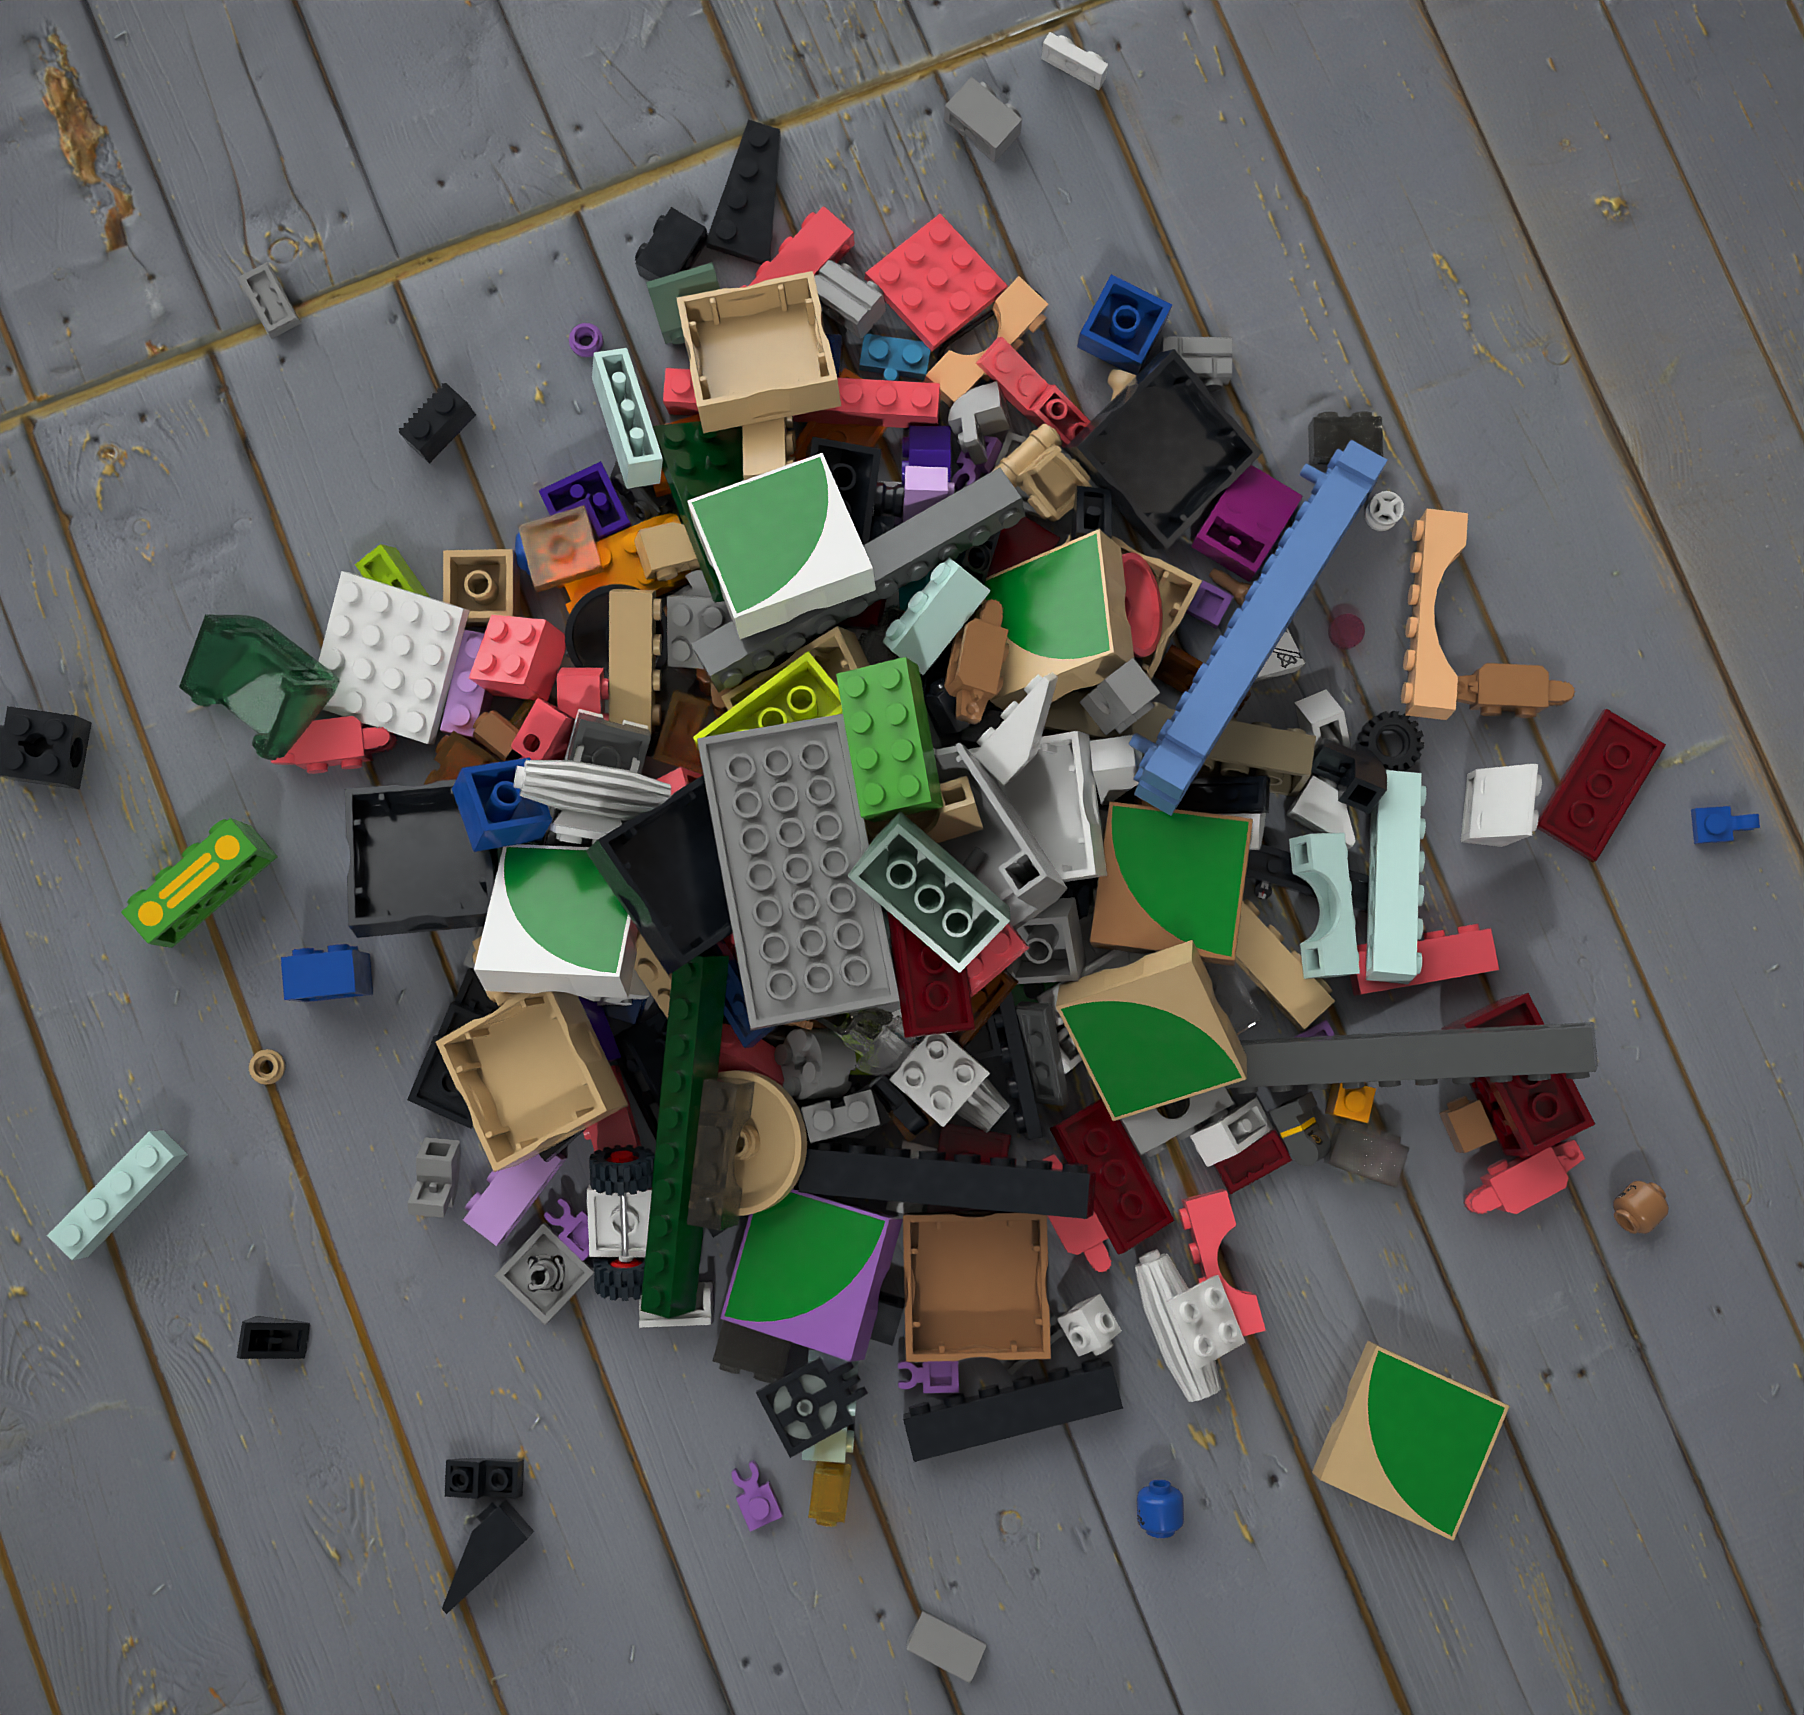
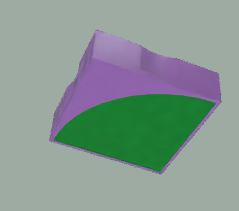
M794 1186L790 1193L773 1207L749 1214L720 1319L850 1362L865 1360L878 1312L880 1288L890 1268L903 1219L857 1205H846L832 1201L820 1194L798 1192L799 1188Z

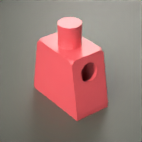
M538 698L512 742L511 748L522 755L520 759L563 760L567 752L575 719L559 711L557 706Z

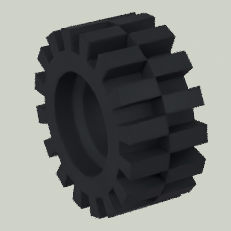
M1399 711L1382 712L1364 724L1361 728L1362 731L1358 733L1357 740H1359L1360 745L1370 750L1381 761L1385 770L1406 771L1415 765V762L1422 755L1420 750L1424 748V742H1421L1420 738L1424 736L1422 730H1417L1416 726L1419 724L1415 720L1413 722L1408 720L1410 716H1406L1405 713L1399 715ZM1393 731L1402 739V750L1397 756L1389 757L1380 752L1377 740L1382 732Z

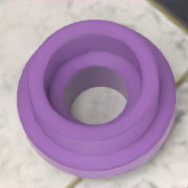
M582 323L572 329L569 335V344L573 352L578 356L592 357L594 352L601 350L603 336L595 325ZM585 337L593 339L592 343L588 346L581 345V341Z

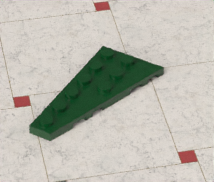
M701 421L652 426L663 458V472L714 603L724 602L719 580L715 570L709 564L696 532L687 501L744 481L742 426L703 433Z

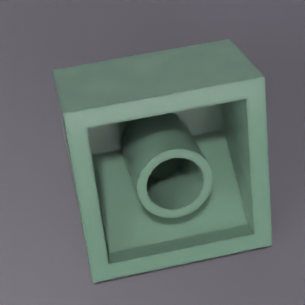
M713 263L646 282L665 344L671 342L673 344L685 343L677 297L720 289Z

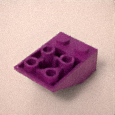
M1250 465L1226 489L1191 547L1250 582L1303 496L1255 466Z

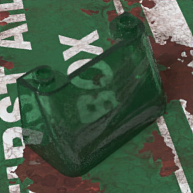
M205 614L179 688L191 697V701L203 707H210L211 704L224 705L258 733L252 740V746L255 748L256 753L264 759L276 760L277 758L284 757L334 696L340 679L280 631L260 618L249 615Z

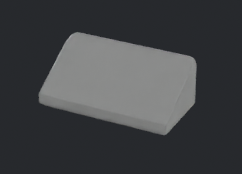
M923 1610L906 1643V1649L911 1653L968 1683L972 1682L987 1646L986 1643Z

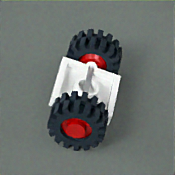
M614 1145L612 1149L604 1147L603 1151H594V1154H591L589 1158L590 1184L587 1188L589 1257H598L595 1258L593 1263L594 1289L597 1295L600 1294L602 1298L610 1296V1300L614 1301L618 1298H622V1301H628L630 1297L637 1300L641 1299L655 1161L654 1152L649 1148L644 1149L643 1146L633 1148V1145H627L626 1147Z

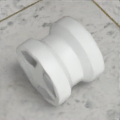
M1382 491L1376 494L1364 511L1367 525L1377 531L1391 529L1402 517L1404 503L1396 493L1390 491Z

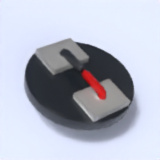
M1261 882L1256 885L1254 892L1259 899L1264 900L1271 896L1272 888L1269 884Z

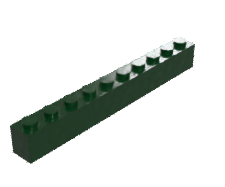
M706 951L674 971L671 980L640 1310L668 1319L694 1312L696 1309L729 955Z

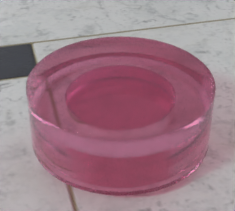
M1353 614L1339 615L1330 624L1328 630L1331 643L1343 650L1356 647L1362 641L1365 634L1363 622Z

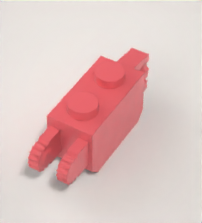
M346 716L299 722L291 730L292 736L269 742L271 763L275 765H296L304 770L307 769L309 774L328 772V766L341 765L342 769L363 767L362 762L373 761V753L385 752V750L389 751L395 748L397 739L394 733L387 731L384 727L369 728L356 717Z
M1570 1139L1553 1145L1533 1156H1519L1510 1162H1507L1506 1159L1500 1160L1487 1168L1488 1174L1480 1177L1483 1185L1472 1190V1193L1468 1192V1195H1465L1464 1207L1470 1212L1477 1214L1487 1213V1211L1494 1209L1518 1214L1565 1189L1569 1179L1566 1173L1585 1159L1583 1152L1580 1150L1577 1142Z
M1055 1154L1041 1159L1043 1161H1052V1168L1063 1169L1062 1163ZM1095 1212L1088 1219L1047 1215L1068 1253L1079 1255L1083 1252L1090 1266L1095 1271H1098V1273L1107 1272L1110 1269L1112 1260H1110L1111 1257L1108 1255L1109 1253L1103 1244V1241L1108 1239V1236Z

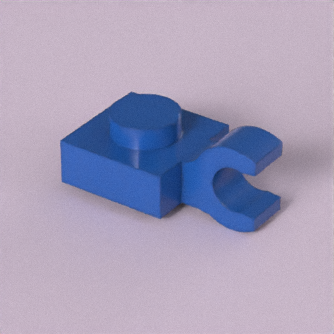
M1730 806L1695 808L1691 810L1694 844L1734 841L1733 831L1754 830V828H1760L1759 814L1731 816Z

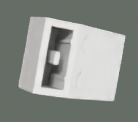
M1538 764L1476 769L1467 774L1461 842L1503 847L1532 836V831H1535L1537 828L1539 817L1538 811L1534 810L1535 796L1539 795L1542 785V777L1537 774Z

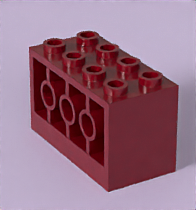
M1524 993L1497 1000L1441 1029L1544 1025V1022L1529 993ZM1566 1073L1551 1074V1079L1541 1081L1528 1080V1075H1512L1513 1080L1508 1082H1490V1077H1475V1082L1469 1083L1477 1100L1481 1101L1505 1155L1533 1156L1595 1125L1573 1079L1566 1078Z

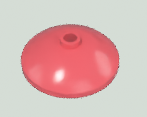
M1133 552L1122 554L1126 586L1125 611L1131 627L1134 657H1146L1156 650L1162 633L1163 613L1161 596L1155 576L1143 557Z

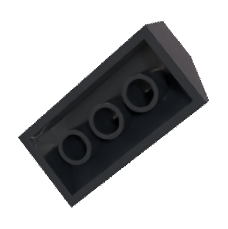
M812 437L807 446L806 458L823 453L863 545L867 544L870 537L882 449Z

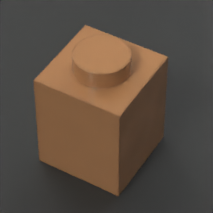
M1463 1096L1448 1102V1109L1439 1113L1456 1152L1467 1153L1497 1140L1480 1100H1468L1467 1096Z

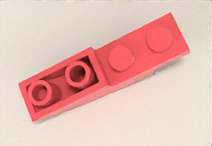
M997 337L976 362L994 382L998 381L1004 397L1035 426L1039 428L1044 423L1054 428L1061 437V446L1063 448L1091 422L1055 384L1049 385L1003 337Z

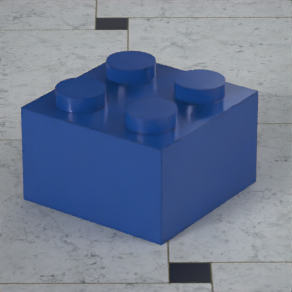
M1111 274L1080 332L1077 348L1137 376L1168 319L1172 304Z
M531 758L461 768L452 791L473 852L541 841L552 822L548 806L520 796V789L513 787L517 766L524 767L525 761L531 760Z
M349 944L327 946L328 952L314 950V948L292 950V956L281 957L284 1000L313 1002L373 995L370 953L361 952L358 950V946H349Z

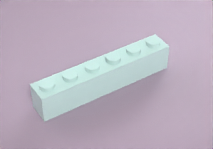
M1386 770L1387 791L1371 811L1366 980L1409 984L1417 974H1420L1422 968V953L1417 952V940L1421 939L1423 933V920L1418 918V906L1422 905L1424 898V886L1419 885V872L1423 871L1425 854L1423 851H1420V839L1424 838L1426 822L1424 818H1420L1421 806H1424L1426 801V786L1421 785L1422 773Z

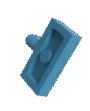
M866 334L863 340L859 370L884 374V380L898 381L899 376L924 380L928 372L931 350L921 341Z

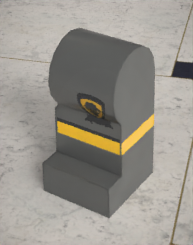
M1312 1091L1286 1101L1269 1111L1292 1158L1302 1166L1313 1165L1326 1156L1331 1147L1329 1137L1319 1129V1125L1311 1111V1108L1317 1105Z

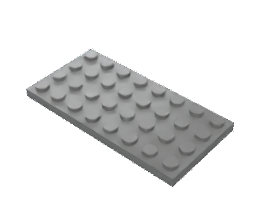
M843 714L697 738L750 1030L899 1003V994L881 905L848 877V874L869 847L864 818L860 816Z

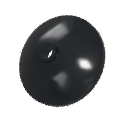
M609 584L598 587L584 595L572 609L565 628V643L568 655L575 668H604V678L609 679V591L613 589L641 590L626 584ZM663 609L662 619L656 620V634L662 635L661 656L656 655L655 669H661L668 656L667 616Z

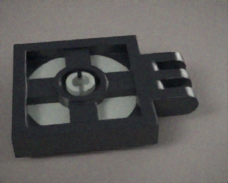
M821 1356L756 1391L790 1458L854 1423L847 1405L862 1398L868 1392L864 1386L851 1393L849 1387L861 1381L858 1373L844 1380L842 1374L854 1368L852 1362L848 1361L829 1372Z

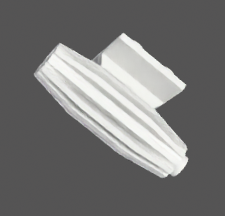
M526 760L524 767L517 766L513 785L514 788L520 789V796L562 810L548 829L557 833L556 839H559V841L581 844L583 837L592 839L593 845L599 838L621 826V820H631L640 813L651 811L663 804L671 796L670 784L630 770L572 760Z
M889 1018L880 1030L885 1033L881 1040L901 1063V1067L889 1080L942 1127L956 1113L983 1131L988 1132L1010 1107L988 1080L987 1076L990 1072L946 1033L905 1038L902 1020Z
M1156 1249L1138 1257L1140 1263L1135 1265V1272L1142 1304L1165 1364L1188 1402L1199 1401L1218 1393L1221 1390V1384L1215 1360L1246 1343L1219 1275L1212 1276L1189 1289L1167 1253L1160 1255L1159 1250Z

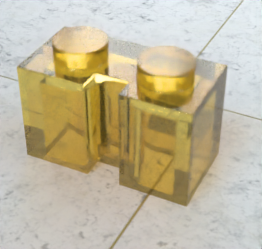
M817 1461L808 1518L816 1519V1524L834 1527L837 1526V1522L845 1523L852 1465Z

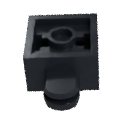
M7 706L4 725H0V777L13 781L80 790L92 722L75 715Z

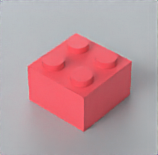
M491 615L469 679L493 696L537 700L539 698L548 702L566 650L565 634L544 619Z

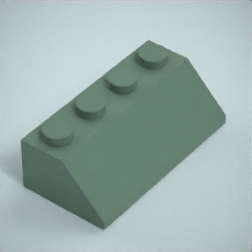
M901 811L874 838L848 874L852 881L959 973L1010 922V907Z

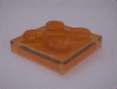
M585 505L518 526L533 586L537 592L604 572Z

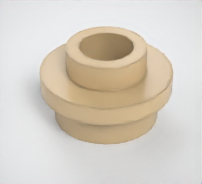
M261 1050L250 1060V1075L260 1084L269 1085L276 1083L284 1075L285 1061L277 1051ZM268 1060L273 1063V1070L269 1074L263 1069L264 1063Z

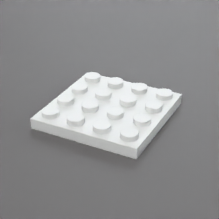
M341 571L307 705L344 717L354 716L362 723L377 728L384 727L389 732L426 744H434L470 610Z

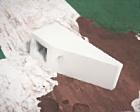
M1053 672L1043 678L1039 674L1033 678L1024 688L1028 695L1019 704L1013 701L1000 715L1004 720L996 730L990 727L977 741L981 747L973 756L1003 785L1012 781L1038 752L1058 676Z

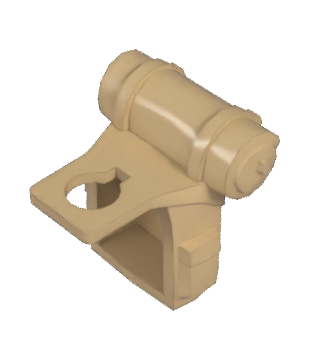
M1043 423L1037 430H1033L1016 450L1006 458L1001 459L999 465L992 471L1000 467L1015 488L1018 486L1029 496L1027 501L1043 519L1048 518L1050 521L1055 522L1074 508L1077 486H1092L1089 483V475L1080 466V463L1075 459L1069 460L1061 452L1060 446L1062 441L1057 431Z

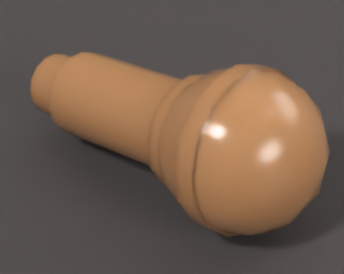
M1213 568L1209 577L1213 579V582L1230 592L1237 604L1242 606L1252 584L1240 583L1222 570Z

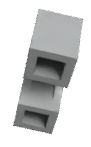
M1132 658L1104 679L1080 703L1105 735L1114 729L1120 734L1155 707L1151 700L1160 692L1135 659Z
M1224 1086L1186 1098L1183 1111L1173 1118L1163 1117L1154 1108L1119 1120L1138 1154L1147 1153L1149 1157H1152L1167 1148L1165 1142L1171 1138L1178 1136L1179 1140H1183L1198 1131L1196 1125L1208 1119L1210 1123H1213L1228 1115L1229 1112L1226 1108L1233 1105L1234 1102Z

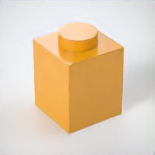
M1332 1083L1325 1114L1360 1123H1368L1376 1088L1364 1086L1362 1088L1345 1089L1342 1083Z

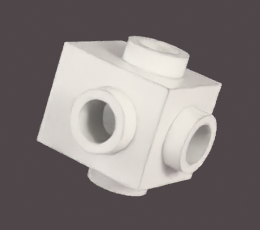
M1101 1294L1075 1304L1057 1318L1078 1357L1091 1351L1095 1356L1105 1352L1113 1346L1111 1340L1122 1331Z

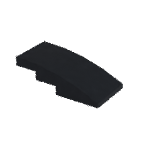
M473 968L467 970L455 1001L450 1003L438 1034L433 1036L407 1099L470 1129L473 1128V1121L468 1105L456 1088L436 1041L470 1021L485 1017L501 1007L489 999Z

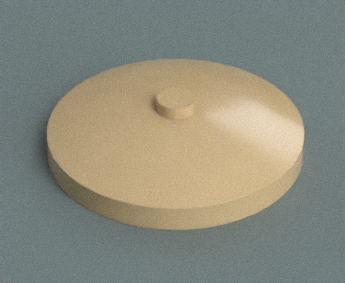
M733 1070L720 1072L717 1079L705 1206L726 1215L743 1216L754 1214L779 1203L796 1185L806 1160V1128L795 1101L776 1081L753 1071Z

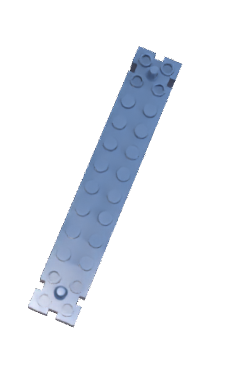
M1350 440L1344 451L1336 450L1325 473L1309 464L1304 465L1300 476L1315 484L1311 491L1312 495L1308 501H1304L1292 527H1288L1275 554H1271L1258 581H1254L1241 608H1237L1224 635H1220L1206 664L1203 663L1193 678V684L1189 691L1183 693L1175 707L1176 711L1171 720L1167 719L1157 736L1158 740L1156 743L1138 733H1135L1131 738L1129 745L1145 754L1139 765L1140 768L1134 777V780L1139 782L1134 795L1172 816L1188 787L1193 782L1350 528L1353 520L1371 494L1378 477L1388 461L1386 458Z

